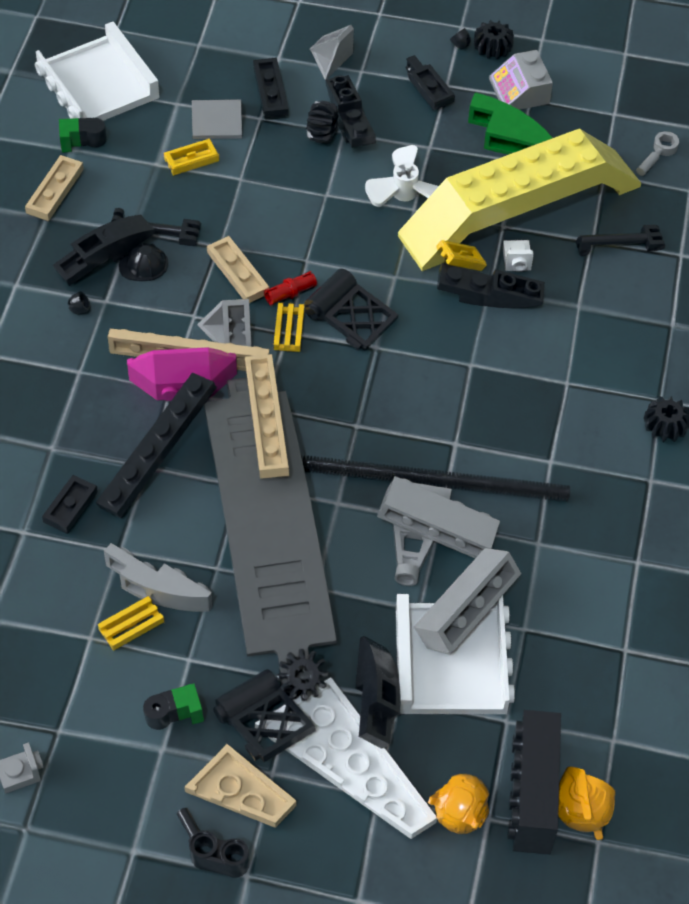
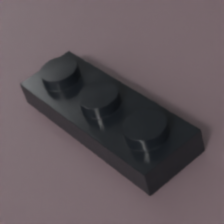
M277 57L253 60V69L264 118L288 116V105Z

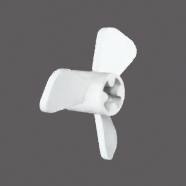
M415 145L402 147L393 152L392 161L395 165L393 177L367 180L365 191L374 206H383L393 196L400 201H410L416 197L417 192L429 198L439 187L418 180L419 170L414 165L418 148Z

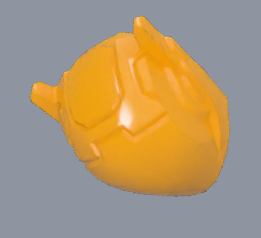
M567 767L559 782L558 817L566 826L574 830L594 832L597 840L603 839L602 827L609 823L614 811L615 790L603 780L587 775L583 769Z
M457 774L452 776L443 788L430 796L428 803L435 806L437 820L446 829L457 834H468L477 830L478 827L481 828L489 814L487 801L490 794L486 785L478 777L470 774Z

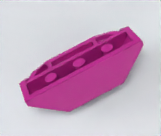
M209 347L152 350L127 360L129 381L157 401H171L192 372L215 383L217 388L211 397L227 384V380H231L237 375L236 354L226 353Z

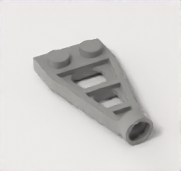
M413 483L426 490H433L447 499L451 497L452 489ZM393 524L397 563L395 580L404 586L416 585L419 572L435 541ZM404 538L423 540L420 552L404 551Z

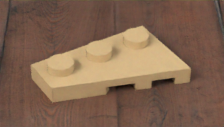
M228 744L185 786L186 793L275 828L296 807V800Z

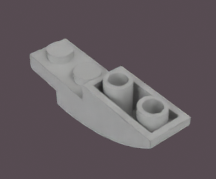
M112 543L104 550L106 566L120 574L122 589L141 599L149 596L152 603L177 610L209 612L213 608L212 593L209 588L200 582L195 583L190 580L180 569H173L164 563L157 572L150 563L139 561L129 550L123 547L119 548Z

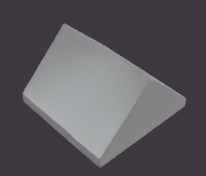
M192 100L193 139L242 138L241 100Z

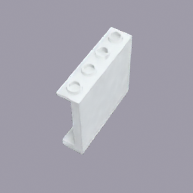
M114 22L105 24L106 36L45 59L39 50L36 51V71L39 76H44L49 90L56 93L59 104L66 107L70 119L99 118L104 121L159 98L157 78Z
M397 594L396 641L397 672L401 696L400 714H507L509 703H514V685H509L508 676H512L513 662L512 658H507L506 649L511 648V633L505 632V623H509V606H504L503 595L497 601V604L493 605L450 654L427 649L414 628L417 622L435 603H409V594Z

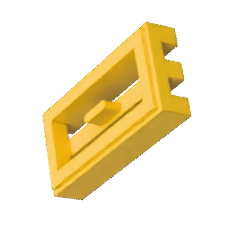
M209 138L164 152V160L168 163V167L174 176L218 162L219 154Z
M440 240L436 245V248L442 251V257L447 258L446 262L448 265L482 271L487 266L485 260L474 246Z
M278 303L274 350L300 352L304 304H299V307H294V304L284 307L283 303ZM283 314H287L285 343L280 344ZM293 315H298L295 345H290Z
M147 596L100 622L98 629L114 651L164 623V617L161 613L159 614L158 608L155 604H152L151 598ZM151 615L153 616L151 619H149V620L145 621L144 623H142V624L136 626L138 622L144 620L145 618H147V617H149V616H151ZM126 629L129 630L115 639L112 638Z

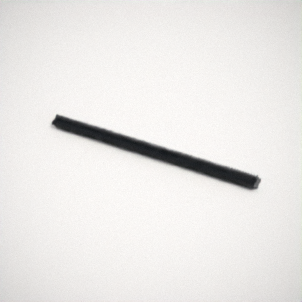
M305 455L302 458L305 472H311L312 470L313 473H318L319 471V473L324 474L326 471V474L329 473L331 475L333 471V475L335 473L339 475L340 473V476L342 474L343 476H349L350 474V477H356L357 475V478H363L364 475L365 479L366 477L369 479L371 476V479L374 478V480L378 476V480L380 478L384 480L385 477V481L387 479L391 481L396 476L400 479H407L412 483L416 481V483L422 484L423 481L424 485L425 483L429 485L430 482V486L432 484L436 486L437 483V487H439V484L440 487L444 484V488H446V485L447 488L451 485V488L454 486V489H456L458 486V489H460L461 486V490L464 487L467 490L468 487V490L472 489L473 491L475 487V491L479 490V492L481 488L482 492L484 490L488 492L489 489V493L491 491L495 493L496 490V494L498 492L501 494L503 491V494L506 492V495H508L510 491V495L513 493V496L517 492V496L519 494L523 496L524 493V497H526V494L527 497L531 494V498H533V495L534 498L538 495V498L541 496V499L545 495V499L548 496V500H550L552 496V500H554V497L555 500L559 497V501H561V498L562 501L566 498V502L570 498V485H564L563 487L562 484H557L556 486V484L550 483L549 485V483L545 484V482L542 485V482H536L535 484V481H529L528 483L527 480H522L521 482V480L517 479L514 482V479L510 480L508 478L507 481V478H501L500 480V477H494L493 480V476H487L486 479V476L480 475L479 478V475L476 476L475 474H473L472 478V474H466L465 477V473L463 475L459 473L458 476V472L456 474L452 472L451 475V472L448 474L447 471H445L444 475V471L441 473L440 470L437 474V470L435 472L431 470L430 473V469H428V472L427 469L423 472V468H421V471L420 468L417 471L414 468L413 471V467L410 470L407 467L406 470L405 466L404 468L400 466L399 469V466L393 465L392 469V465L389 467L387 464L385 468V464L383 466L379 464L378 467V463H376V466L374 463L371 466L370 462L369 465L367 462L365 465L362 462L361 465L360 461L357 465V461L354 464L353 460L351 464L350 460H348L347 464V460L344 462L342 459L340 463V459L338 461L334 459L333 462V458H331V461L329 458L326 461V457H324L323 461V457L320 460L317 457L316 460V456L312 460V456L309 459V455H307V458H305Z

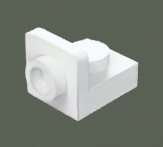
M529 240L503 241L505 271L531 270L533 250H530Z

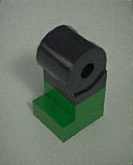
M59 119L62 153L72 152V147L86 145L101 147L106 143V128L102 119Z
M194 683L153 695L143 705L146 723L155 730L164 729L170 723L186 718H191L192 725L204 722L202 707Z

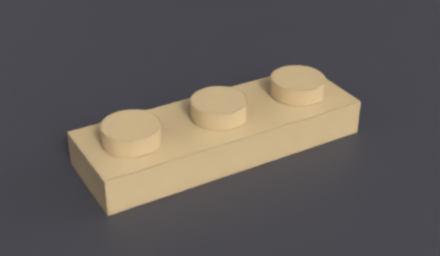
M60 155L26 204V214L49 221L84 170L83 162Z
M230 236L207 246L209 256L243 299H249V303L264 296V290L269 289L268 284Z

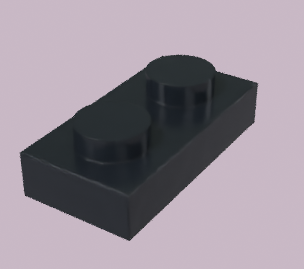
M72 475L43 514V523L68 534L97 494V486Z

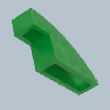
M474 93L469 108L468 123L487 127L484 149L509 155L553 138L540 124L521 110L493 97Z

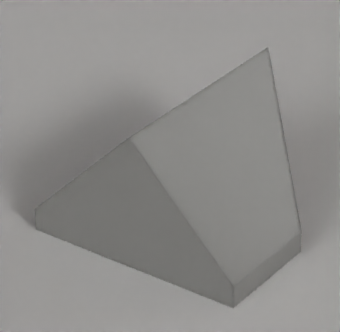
M352 25L322 36L310 48L324 79H328L353 54L354 28Z
M249 299L222 300L197 324L213 342L233 343L235 345L251 347Z

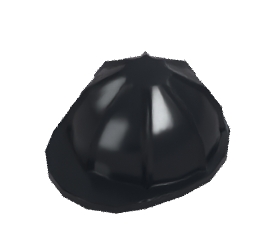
M141 243L120 259L118 264L119 272L128 280L153 281L160 278L166 272L168 258L155 244Z

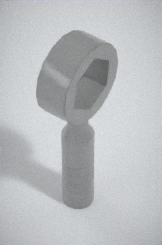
M667 131L658 133L653 144L655 152H652L636 169V172L640 176H644L659 160L660 155L670 156L675 154L679 146L677 135ZM662 141L670 142L672 145H671V146L662 145L661 142H662Z

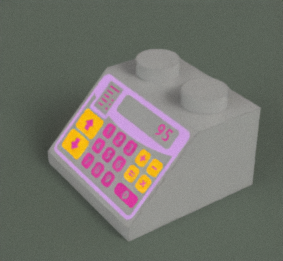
M537 50L512 55L489 76L498 100L519 110L550 104L553 82Z

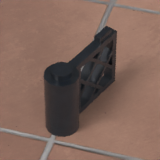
M342 268L338 269L304 303L305 312L311 319L325 320L346 336V342L356 350L362 348L366 351L398 319L399 315L358 285L355 277L349 271ZM359 295L366 301L367 306H353L352 300ZM382 312L388 317L386 321L374 322L372 313ZM338 313H350L351 322H340L335 316ZM354 313H368L369 322H355ZM370 328L371 335L364 340L357 335L356 329Z
M269 669L262 671L215 700L216 706L213 708L216 717L221 723L226 722L230 726L233 725L248 743L245 745V749L255 761L261 758L263 762L268 761L316 731L315 725L289 698L285 691H281L277 678ZM279 701L286 705L284 713L269 712L270 707ZM250 719H261L258 728H247L243 723ZM266 721H281L280 729H264ZM288 721L301 722L303 727L296 731L286 730ZM262 737L277 738L276 743L265 750L260 745Z

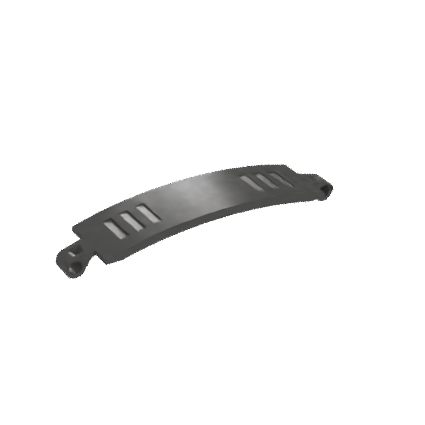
M247 378L227 380L229 399L208 401L205 403L204 408L222 501L247 657L276 653L278 663L283 661L291 665L287 658L289 652H292L295 658L299 660L298 650L304 649L305 659H308V649L310 647L337 643L300 448L286 391L278 392L289 476L260 479ZM279 667V673H287V670ZM298 667L300 671L295 672V678H300L301 683H307L306 679L310 678V672H305L304 667ZM287 679L280 680L281 686L288 682ZM290 686L284 691L290 693L293 688Z

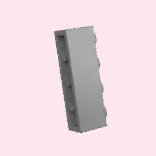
M396 476L386 490L377 515L378 518L473 558H476L485 548H492L500 523L499 520L492 518L487 513L473 510L459 501H452L440 496L433 490H426L414 485L407 479H400Z
M485 548L417 622L414 628L427 649L451 654L522 574L509 552Z

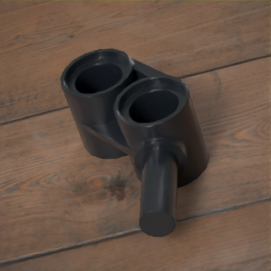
M182 808L177 812L179 820L190 837L188 841L190 857L195 867L233 878L241 877L249 869V849L244 841L235 838L227 841L217 839L209 831H200L188 808ZM203 846H208L212 849L207 854L197 852V849ZM233 854L243 857L238 862H231L227 859Z

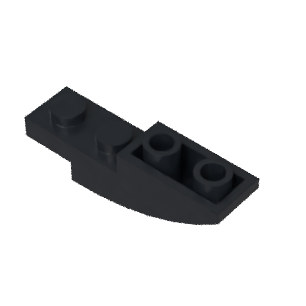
M339 75L331 79H325L330 102L338 108V125L345 142H349L352 148L376 143V135L362 110V100L349 75Z
M141 214L109 222L71 243L73 251L54 263L53 267L70 286L108 258H111L114 262L132 248H135L155 234L156 231Z
M442 263L439 268L437 289L458 294L459 302L496 308H524L540 306L544 300L545 282L496 269L492 275L445 263Z
M362 636L359 643L355 689L362 692L358 737L382 749L390 745L392 718L400 714L399 677L395 662L387 648Z

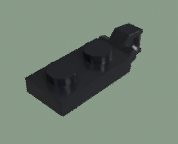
M415 55L406 58V70L408 71L407 76L433 110L455 101V94L430 64L422 65Z

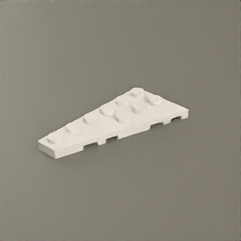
M331 677L324 681L327 684L326 688L323 689L315 686L319 693L318 697L314 698L307 691V701H301L300 696L293 700L315 725L316 731L285 749L410 839L437 823L436 815L386 749H381L358 737L360 715ZM286 705L282 706L274 712L284 713ZM260 720L255 723V728L259 727ZM267 720L264 729L279 730L281 721ZM288 721L286 730L296 731L303 727L301 722ZM269 738L276 743L277 738Z

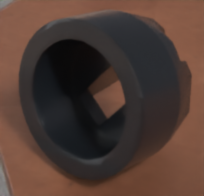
M464 28L450 40L457 48L464 49L469 46L471 37L466 28Z
M82 291L73 294L68 300L69 310L73 314H83L91 308L87 296Z

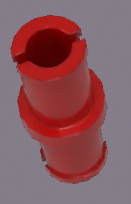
M308 271L293 279L286 278L283 280V283L265 289L264 297L269 305H274V303L286 298L293 299L298 296V293L316 287V277L311 271Z

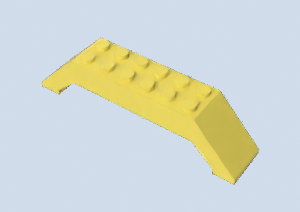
M579 128L446 178L399 230L398 237L421 271L445 263V258L441 255L442 251L436 248L440 240L460 244L470 233L601 183L614 188L621 195L640 188L641 182L616 150Z

